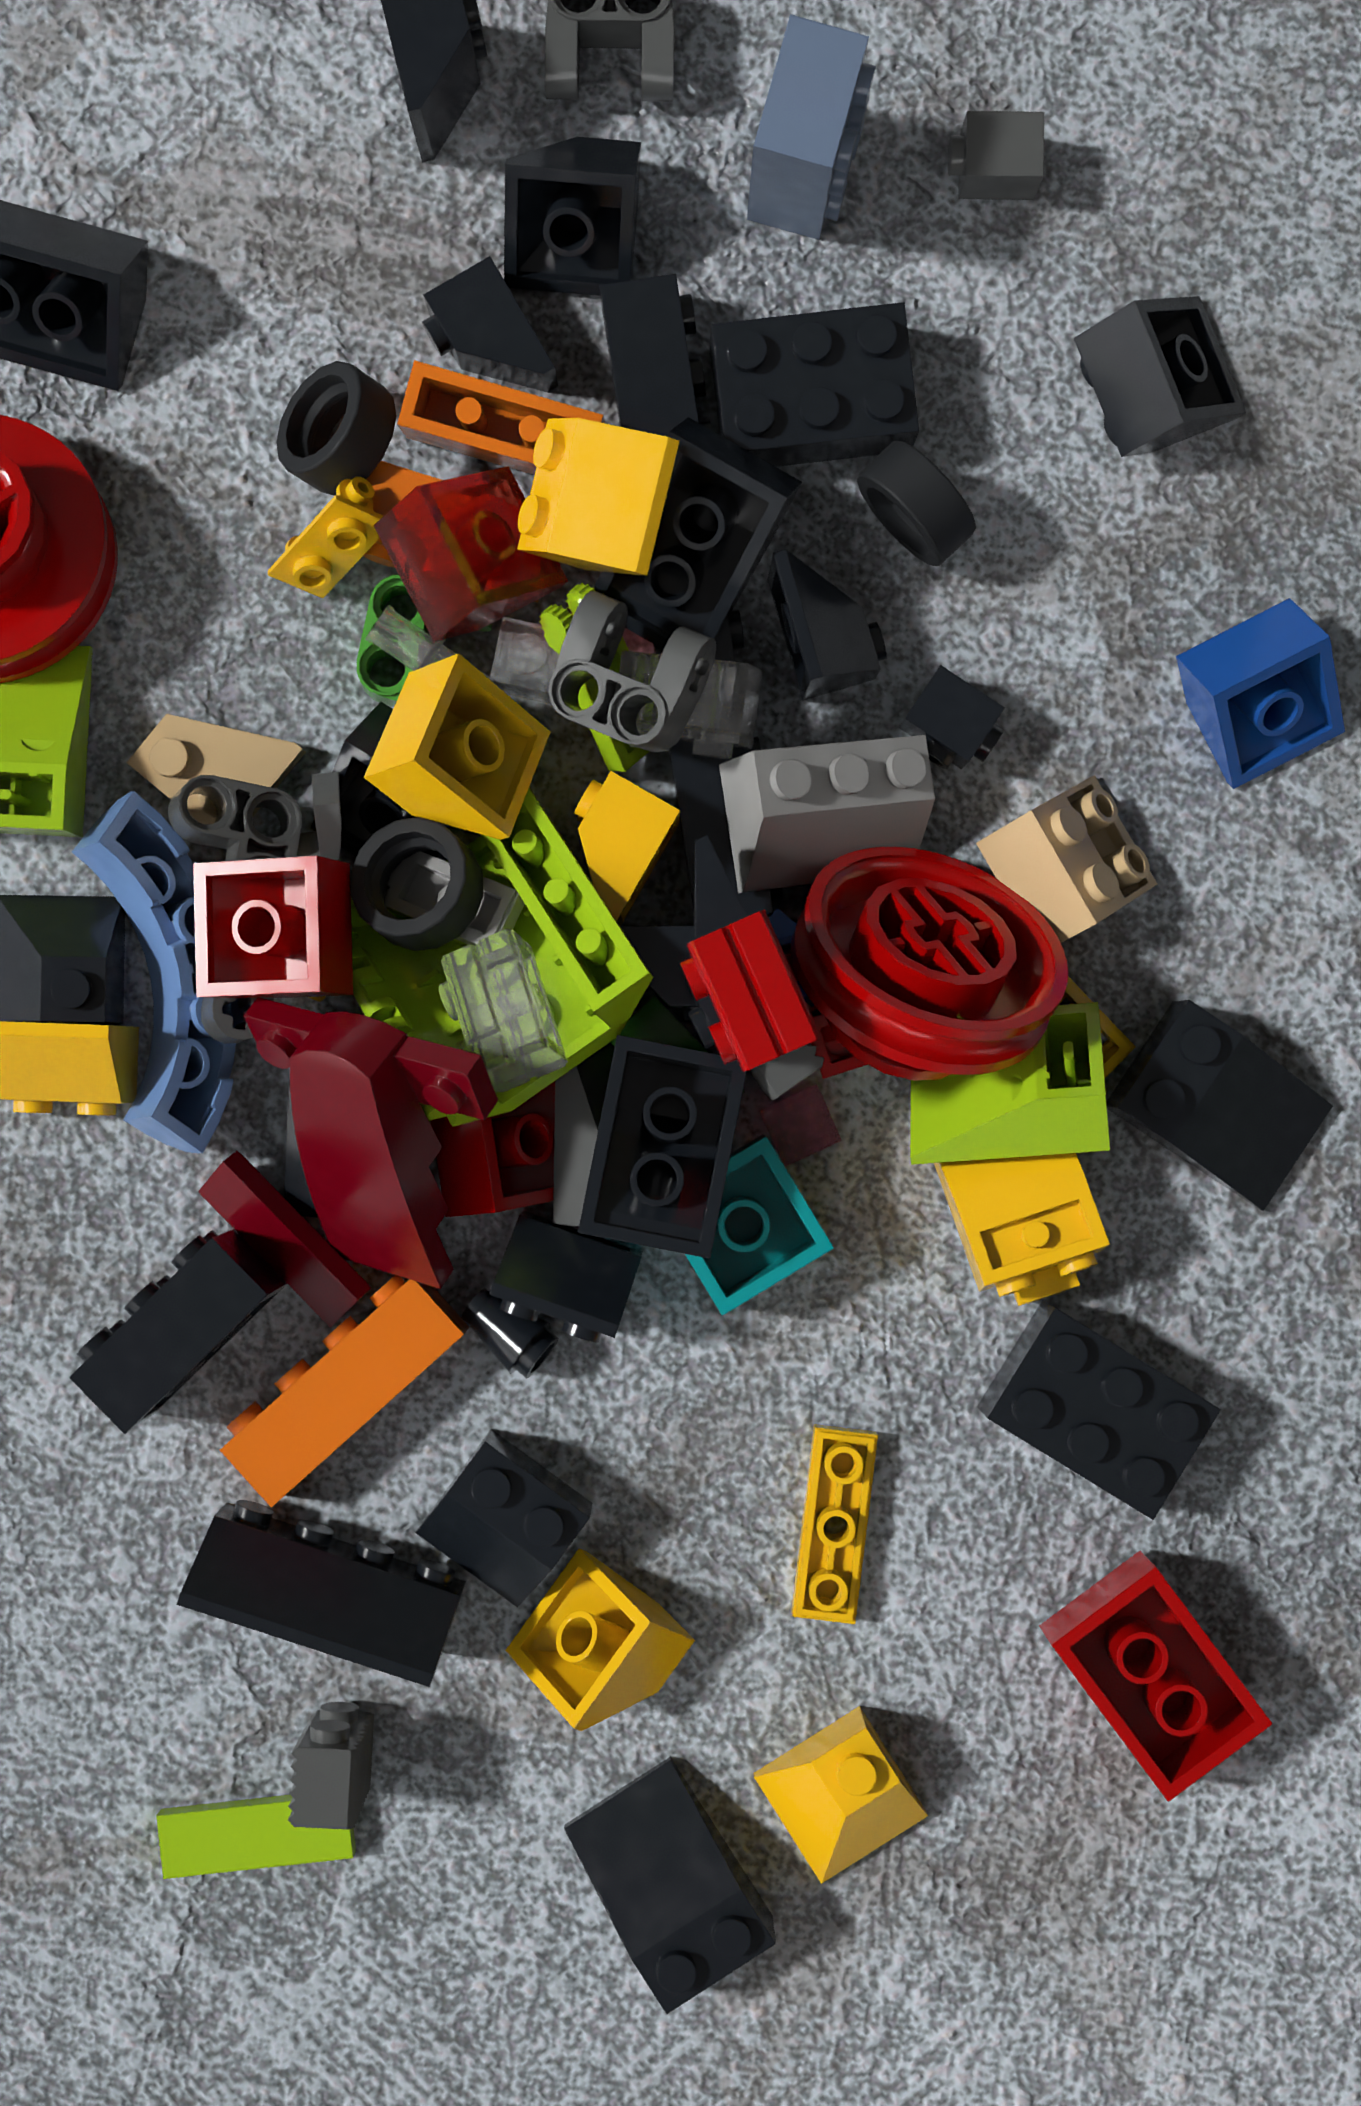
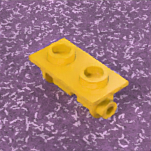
M362 477L341 481L336 488V495L299 536L292 537L286 543L285 552L270 567L268 576L324 598L392 525V519L373 511L372 498L375 492L372 485Z

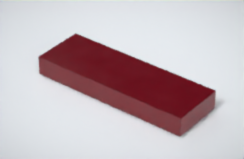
M237 1150L219 1165L198 1191L330 1328L371 1289L369 1284Z

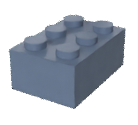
M790 14L753 145L747 220L820 240L825 218L834 221L838 220L848 183L847 178L851 162L855 159L863 131L864 117L870 98L869 92L876 66L864 63L869 36Z

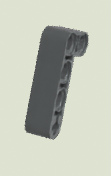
M200 775L190 779L171 798L168 806V821L182 839L193 843L227 849L225 861L297 857L302 825L301 810L297 801L288 793L279 789L214 775ZM201 794L208 797L214 803L217 809V818L214 824H202L191 817L187 809V800L190 795ZM255 808L269 809L277 816L280 822V832L277 838H268L256 830L252 819ZM203 998L201 1022L205 1031L214 1040L224 1044H234L253 1038L246 1021L236 1024L235 1028H233V1017L223 1014L222 1007L234 1002L236 998ZM239 998V1009L247 1012L257 998ZM263 998L274 1001V998Z

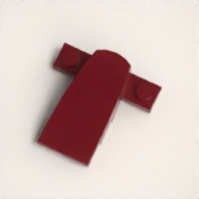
M258 997L244 1014V1018L257 1043V1051L262 1058L277 1068L288 1069L290 1067L292 1116L300 1159L314 1207L330 1245L343 1259L441 1289L454 1270L436 1231L449 1208L429 1168L442 1149V1146L420 1103L430 1105L445 1114L453 1115L459 1113L486 1120L498 1102V1098L482 1056L407 1036L405 1032L387 1023L362 1014L348 1012H326L321 1014Z

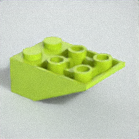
M77 646L60 661L38 673L11 682L0 683V833L83 837L93 648L91 646Z
M1098 1002L1058 1005L1054 1014L1050 1017L1047 1029L1037 1047L1022 1061L1008 1068L985 1074H951L939 1080H911V1165L1110 1151Z

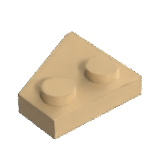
M166 714L126 763L171 799L190 779L200 775H214L277 789L306 751L294 742ZM192 794L188 797L187 809L190 815L199 823L214 824L217 818V809L214 803L208 797L201 794ZM255 808V809H254L253 814H252V818L254 817V815L258 812V810H259L260 808Z

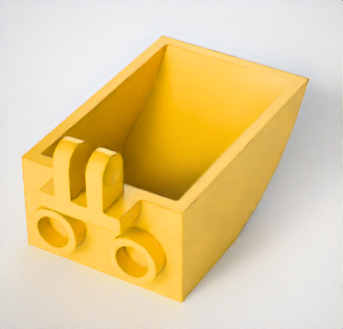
M1076 1153L934 1163L979 1292L996 1287L999 1297L1013 1293L1018 1306L1063 1293L1066 1290L1080 1286L1076 1272L1097 1265L1095 1253L1101 1252L1110 1245Z

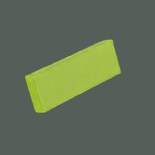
M291 1795L162 1808L156 1815L163 1879L351 1859L356 1852L354 1828L345 1830L294 1827L288 1821L292 1812L288 1807L293 1798Z

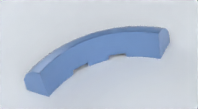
M133 790L118 799L101 815L86 832L72 853L92 869L110 889L124 909L144 952L151 980L153 995L151 1050L143 1080L123 1120L144 1134L184 1152L199 1154L204 1152L214 1134L231 1094L233 1079H230L234 1063L236 1043L224 1044L214 1040L205 1031L201 1022L203 998L196 997L193 862L187 855L190 849L163 816ZM239 998L222 1007L223 1014L233 1017V1028H235L236 1024L243 1022V1011L238 1007Z

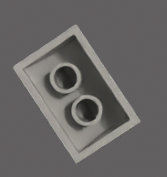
M926 735L754 750L719 764L738 893L812 885L816 876L831 861L856 850L894 846L920 849L935 801Z

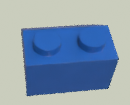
M1290 598L1176 656L1186 704L1226 782L1232 789L1345 732L1330 636Z

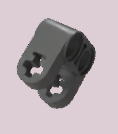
M548 0L545 24L546 99L578 100L580 48L642 49V101L673 102L674 19L672 0H651L658 7L652 12L645 14L635 13L628 8L636 0H589L594 3L592 8L580 13L571 12L565 8V5L571 0Z
M590 591L579 603L564 638L554 674L550 680L548 690L550 702L556 712L566 719L621 742L652 752L668 750L681 738L684 728L700 699L715 660L716 641L712 637L687 627H679L669 638L651 683L648 686L609 670L626 627L628 610L624 602L597 591ZM595 678L599 689L597 699L592 706L582 710L578 701L579 690L585 682ZM654 702L658 711L657 723L651 731L640 735L636 726L637 714L647 703Z

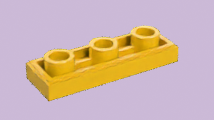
M814 1424L791 1608L792 1617L849 1624L856 1623L878 1442L876 1431ZM834 1516L844 1518L846 1526L840 1533L830 1534L824 1530V1525L829 1518Z

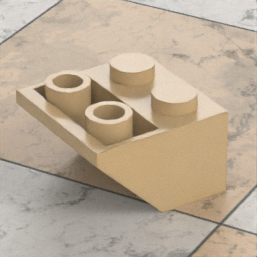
M1095 775L1039 805L976 843L996 879L1031 903L1050 924L1060 943L1096 925L1157 885L1150 871L1145 853L1134 844L1118 816L1115 801L1108 792L1103 790Z

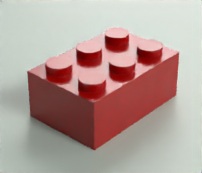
M1141 1550L1039 1625L1052 1647L1168 1802L1273 1724L1157 1567Z

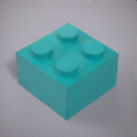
M762 1134L730 1154L710 1259L685 1255L723 1316L834 1249L767 1136Z

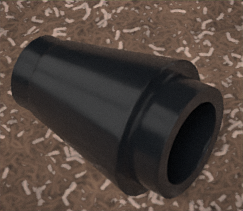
M484 1288L472 1299L461 1318L470 1325L471 1329L510 1374L517 1370L527 1379L547 1359L559 1338L548 1330L550 1323L539 1317L537 1321H530L502 1311L500 1305L503 1299L489 1295L490 1291Z

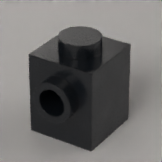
M940 665L899 728L910 736L926 735L930 762L943 769H948L951 763L962 769L973 756L984 762L1004 732V729L996 725L995 722L1005 707Z

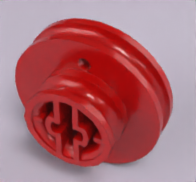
M0 415V683H5L31 676L50 667L72 652L88 636L105 611L111 597L118 566V546L115 528L108 508L87 470L74 453L47 431L28 422Z
M896 846L865 848L844 854L831 861L816 876L807 896L805 909L797 921L791 940V958L796 976L811 1002L826 1017L835 1038L854 1057L884 1074L913 1081L939 1080L951 1074H985L1019 1063L1030 1055L1039 1044L1047 1029L1050 1017L1054 1014L1064 996L1068 983V964L1060 940L1050 924L1030 902L1004 885L996 877L975 866L943 854L915 848Z

